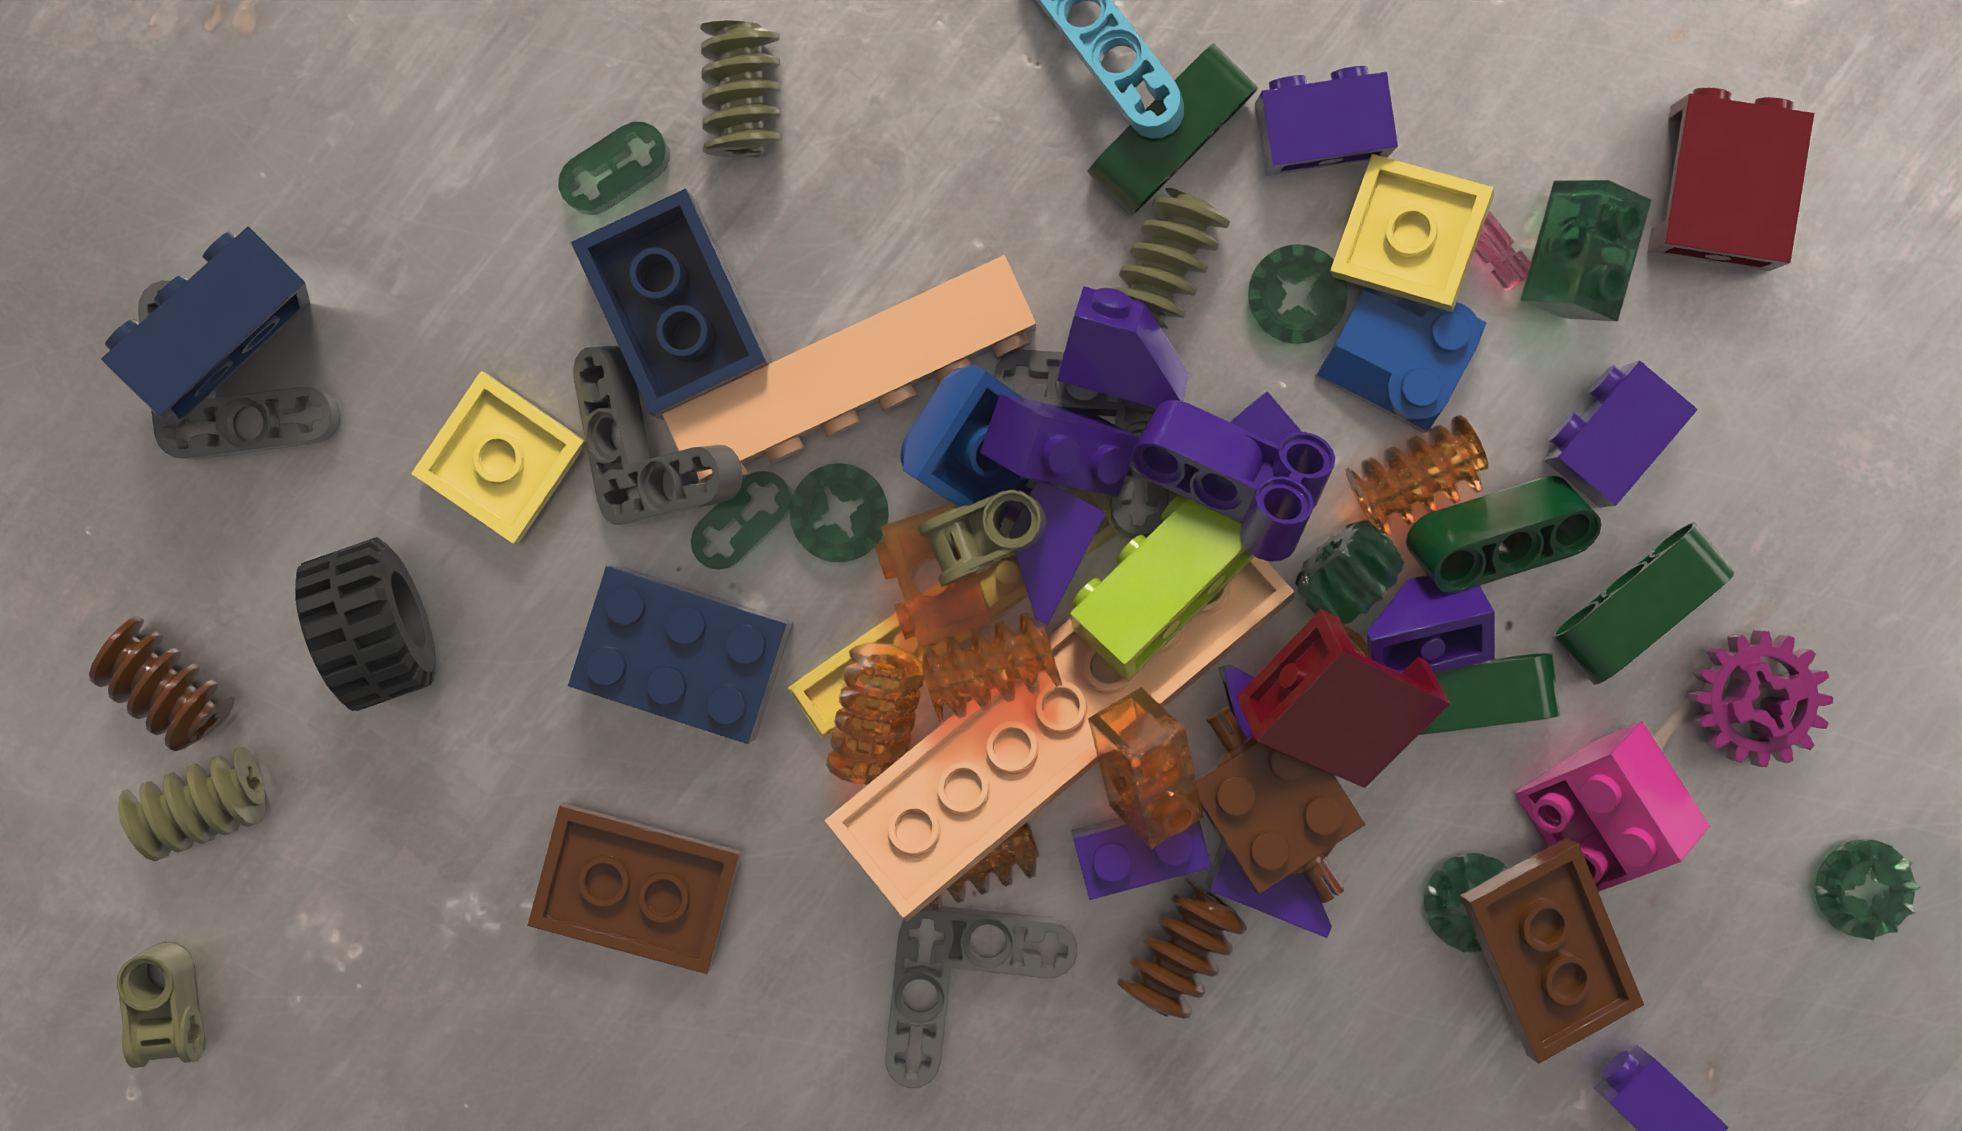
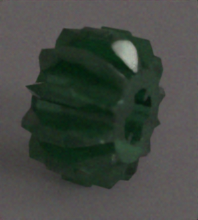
M1369 520L1346 524L1337 534L1332 533L1329 539L1321 546L1316 547V552L1304 561L1302 570L1297 574L1295 585L1298 587V593L1305 599V605L1314 614L1322 609L1338 617L1343 625L1352 623L1361 613L1367 614L1377 601L1383 600V595L1387 590L1396 585L1398 575L1402 572L1405 562L1394 546V542L1381 528L1377 529Z

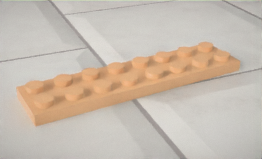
M1254 557L1129 682L1074 632L1070 618L840 807L825 822L896 910L908 922L1294 599L1295 591L1267 561Z

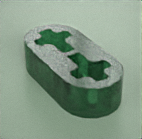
M634 121L625 124L570 159L563 166L558 180L561 196L573 209L585 215H597L605 212L657 179L668 166L670 148L664 136L653 125ZM638 137L645 144L653 140L655 141L656 145L649 150L652 161L648 165L642 166L637 160H632L618 168L617 164L631 155L632 149L629 143L633 139ZM611 169L612 173L597 184V189L600 193L597 198L591 200L584 193L575 196L574 191L578 190L581 186L580 180L577 177L581 172L587 171L590 175L596 177Z
M768 471L753 472L743 478L737 495L729 501L718 503L694 528L690 542L692 552L697 560L707 568L717 570L733 568L741 563L791 512L794 499L792 489L787 481L778 474ZM758 484L763 488H768L775 484L779 489V492L774 497L776 504L779 506L777 511L773 514L767 510L758 511L748 521L742 514L755 501L753 494L750 492L752 487ZM737 520L742 528L730 540V544L735 550L733 554L728 557L723 553H717L711 557L706 551L711 544L710 538L706 535L708 530L713 527L718 531H724Z

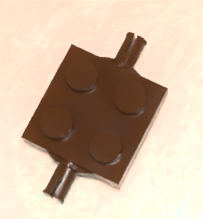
M1229 706L1217 711L1218 714L1211 715L1206 721L1212 727L1226 752L1222 754L1212 769L1187 784L1190 791L1254 892L1261 894L1285 877L1303 872L1319 896L1321 903L1333 900L1332 894L1339 896L1344 892L1345 888L1338 881L1326 862L1325 857L1330 854L1337 843L1366 824L1335 775L1259 743L1254 736L1247 737Z

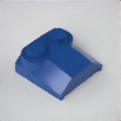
M1364 287L1335 344L1315 376L1410 427L1426 433L1430 430L1453 394L1479 345L1487 322L1476 317L1470 308L1456 302L1453 312Z
M974 364L952 371L940 383L904 439L900 454L903 466L902 471L957 507L972 505L1003 491H1017L1020 484L1026 485L1029 479L1022 478L981 454L980 451L1000 393L1016 397L1021 396L990 373ZM1010 504L999 515V528L1002 527L1001 522Z

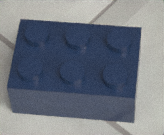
M686 188L571 242L652 416L664 420L663 413L771 363L699 205Z
M249 226L238 236L232 231H228L220 236L208 247L202 256L208 263L189 280L183 274L171 280L154 298V302L159 305L157 309L140 324L134 318L128 320L114 331L105 342V346L110 351L101 360L171 429L178 425L310 303L305 281Z
M606 566L568 686L749 744L757 738L794 622L622 566Z

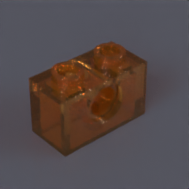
M953 503L880 526L885 541L875 544L876 553L885 579L889 580L897 577L904 601L894 604L904 638L907 640L916 637L920 648L930 647L994 626L978 574L948 585L942 593L936 596H925L916 587L915 575L920 566L926 562L937 561L928 537L920 536L917 526L940 514L956 509ZM951 534L952 541H953L954 546H955V548H956V550H957V553H958V555H959V558L961 559V555H960L959 550H958V548H957V546H956V543H955V541H954V538H953V536H952V534Z
M1142 687L1088 718L1109 806L1151 849L1172 836L1184 832L1190 825L1204 817L1186 730Z

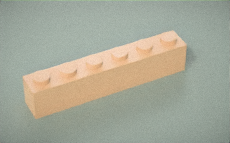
M1005 255L675 407L662 415L679 451L699 446L726 445L733 449L739 457L742 466V476L745 477L748 475L745 464L767 455L770 463L785 459L804 449L801 438L821 429L824 430L826 437H831L850 429L861 422L857 412L877 403H880L883 411L904 404L917 396L913 388L914 386L935 376L940 385L949 373L958 368L969 366L971 364L970 360L992 350L995 358L999 359L1012 351L1024 348L1030 344L1026 334L1036 330V321ZM711 469L697 472L699 483H705L713 479Z

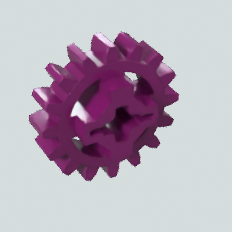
M1753 630L1750 644L1743 635L1732 634L1727 636L1730 651L1726 652L1720 648L1710 647L1706 653L1714 664L1710 670L1694 668L1692 674L1704 682L1702 691L1688 693V700L1703 704L1704 709L1703 712L1692 718L1693 724L1700 727H1712L1713 730L1709 733L1705 743L1717 749L1728 744L1726 758L1741 763L1748 755L1751 765L1767 767L1771 753L1779 762H1792L1793 752L1791 746L1793 744L1799 748L1811 750L1815 745L1807 734L1811 727L1827 729L1829 723L1823 717L1817 715L1818 706L1833 704V697L1818 693L1817 685L1829 678L1828 672L1810 670L1808 668L1816 655L1813 650L1801 648L1792 653L1795 638L1789 635H1778L1772 642L1769 631ZM1765 656L1776 660L1789 672L1776 675L1771 673L1768 663L1762 662L1760 657ZM1730 675L1731 679L1725 690L1724 695L1722 696L1725 682ZM1759 687L1766 688L1768 696L1760 700L1761 709L1753 708L1752 701L1760 696ZM1795 707H1796L1795 713H1794L1792 719L1790 720V718H1791V716H1792V714H1793V711H1794V709H1795ZM1748 722L1752 732L1758 734L1760 739L1752 740L1742 736L1731 724Z

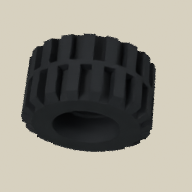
M375 537L301 563V566L297 569L295 580V600L301 630L319 674L330 691L342 704L351 711H359L423 689L432 684L435 674V647L428 617L407 568L386 542Z

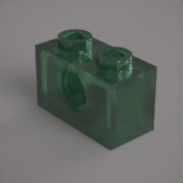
M1554 180L1520 301L1566 319L1618 322L1652 200L1610 180Z

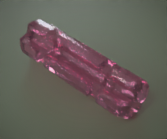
M1489 210L1475 252L1484 264L1491 262L1495 267L1491 273L1502 287L1511 289L1528 278L1534 271V267L1521 249L1515 252L1511 247L1515 241Z

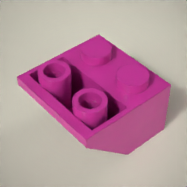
M1642 721L1591 742L1515 793V796L1548 847L1565 838L1579 844L1598 892L1682 862L1710 827Z

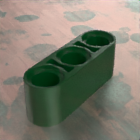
M1214 43L1204 50L1174 80L1184 102V117L1180 126L1173 133L1163 138L1151 139L1141 136L1129 125L1087 171L1131 216L1139 211L1240 110L1258 89V86ZM1154 100L1145 110H1151L1156 116H1159L1166 111L1163 100L1159 102Z
M1548 476L1428 513L1412 525L1407 533L1406 545L1410 554L1441 591L1455 593L1575 556L1588 549L1595 542L1600 534L1602 525L1598 514L1564 478Z
M1695 522L1689 523L1662 541L1578 610L1555 631L1553 636L1593 685L1600 684L1622 670L1721 589L1734 576L1736 571Z
M1552 653L1495 658L1490 661L1434 673L1451 704L1419 735L1537 721L1560 716Z

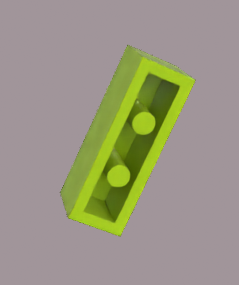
M1181 495L1176 496L1162 513L1161 519L1163 522L1147 538L1140 534L1132 539L1117 558L1119 565L1103 581L1095 578L1079 591L1072 602L1074 609L1070 612L1074 632L1129 682L1255 557L1242 544L1240 537L1242 523Z

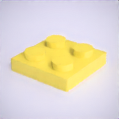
M1372 154L1330 270L1332 277L1453 312L1494 198V187Z
M481 371L411 474L511 543L519 544L585 448L586 441L492 376Z

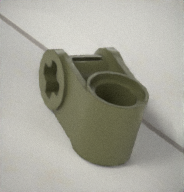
M1008 490L972 505H965L940 514L917 526L920 536L928 537L942 570L938 580L941 587L980 573L994 566L995 562L1029 549L1038 543L1043 536L1047 521L1045 512L1037 500L1024 492ZM1022 503L1027 506L1031 513V526L1027 533L1020 538L1009 539L1003 535L999 528V515L1009 504ZM951 534H952V536H953V538H954V541H955V543H956V546H957V548H958V550H959V553H960V555H961V559L959 558V555H958V553H957V550H956V548H955V546H954V543H953L952 538H951Z
M162 942L153 945L127 961L117 975V989L123 1025L122 1049L124 1058L131 1068L145 1067L149 1060L179 1057L182 1062L189 1063L196 1062L201 1057L204 1046V1025L198 1008L194 975L195 966L191 955L185 948L176 943ZM148 964H153L163 972L165 988H160L150 981L147 974Z

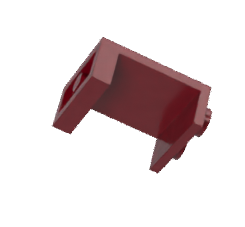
M1694 89L1693 94L1689 93L1670 107L1669 118L1681 120L1666 220L1651 228L1647 252L1771 271L1790 264L1815 113L1793 110L1794 102L1783 98L1763 97L1757 98L1755 103L1731 100L1732 93L1724 89Z
M1322 609L1309 620L1237 696L1257 742L1363 788H1366L1451 704L1427 660L1417 657L1402 673H1399L1356 652L1340 619Z

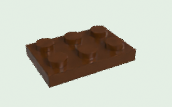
M563 803L559 806L527 926L708 974L711 970L742 851Z
M1565 838L1459 895L1525 1052L1536 1063L1540 1064L1644 1006L1578 843Z

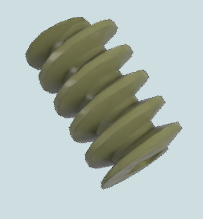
M723 20L702 23L700 29L713 37L702 42L701 54L714 62L702 68L701 79L710 85L716 86L702 94V104L706 108L717 111L703 118L702 129L707 133L718 136L704 143L703 152L708 155L721 157L761 155L764 152V146L782 140L781 133L764 128V121L780 116L781 108L763 103V96L781 90V83L763 78V71L779 66L780 58L762 53V46L779 41L780 34L762 28L760 24L753 22Z
M1165 188L1172 198L1157 197L1151 206L1154 213L1161 220H1144L1140 229L1151 243L1136 242L1133 243L1130 249V254L1141 266L1123 265L1118 274L1131 289L1112 288L1125 293L1132 300L1145 303L1160 328L1168 329L1163 322L1165 316L1184 318L1186 311L1174 300L1175 295L1194 296L1198 290L1184 277L1186 272L1206 273L1208 266L1196 255L1197 250L1216 251L1220 245L1206 232L1208 227L1228 228L1230 221L1210 204L1173 188Z
M245 747L234 749L233 759L235 768L233 769L221 755L212 757L210 760L211 777H208L205 770L199 764L188 766L186 771L187 786L175 772L166 774L163 779L164 794L154 782L142 783L139 789L141 803H139L136 796L129 789L123 790L119 796L118 803L120 822L135 849L146 859L158 861L168 857L171 851L179 853L190 849L194 842L204 844L212 841L218 833L224 836L238 831L241 824L250 827L261 823L265 815V791L259 768L251 753Z

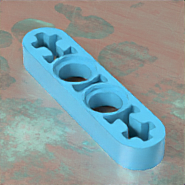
M1036 0L1135 131L1141 136L1151 139L1163 138L1173 133L1180 126L1184 117V102L1176 82L1112 0ZM1082 1L1097 3L1101 7V12L1093 24L1079 28L1072 26L1068 22L1067 16L1074 5ZM1117 46H1126L1136 52V59L1133 65L1122 73H1111L1102 67L1103 58L1110 49ZM1143 80L1153 98L1158 102L1163 100L1166 108L1163 114L1156 116L1151 110H1145L1141 96L1135 88Z

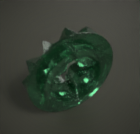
M1301 244L1278 248L1264 257L1255 268L1248 283V309L1253 314L1260 330L1282 343L1309 344L1332 331L1344 314L1348 298L1346 281L1334 278L1330 270L1334 259L1318 248ZM1277 275L1295 286L1303 280L1306 282L1312 275L1317 279L1310 286L1312 289L1306 296L1312 304L1310 308L1316 315L1309 309L1305 310L1299 305L1291 310L1287 309L1282 314L1277 311L1283 305L1282 301L1287 295L1282 287L1283 283L1277 278Z
M843 463L828 464L810 472L797 486L790 504V522L799 543L812 555L830 562H848L865 556L882 540L889 518L887 499L883 488L876 479L859 467ZM830 489L833 496H837L843 503L850 502L851 500L853 502L860 499L864 500V503L857 506V510L850 515L851 529L854 533L853 537L850 538L846 530L843 531L837 523L816 527L815 523L823 520V516L830 511V506L827 502L829 497L825 490Z
M1859 839L1840 845L1825 858L1817 873L1815 894L1821 913L1834 928L1853 937L1874 940L1875 937L1898 932V926L1903 920L1915 913L1913 908L1915 892L1920 889V886L1914 880L1910 868L1912 863L1895 850L1893 846L1880 841ZM1870 871L1871 879L1888 886L1889 890H1884L1883 894L1874 895L1872 906H1869L1868 909L1865 899L1845 893V890H1855V886L1864 885L1866 874H1869Z
M1480 853L1461 854L1439 866L1431 876L1424 895L1425 915L1434 933L1443 942L1464 953L1483 952L1467 912H1459L1457 910L1450 912V910L1459 908V904H1462L1459 895L1470 889L1468 879L1476 887L1508 870L1509 867L1492 856Z

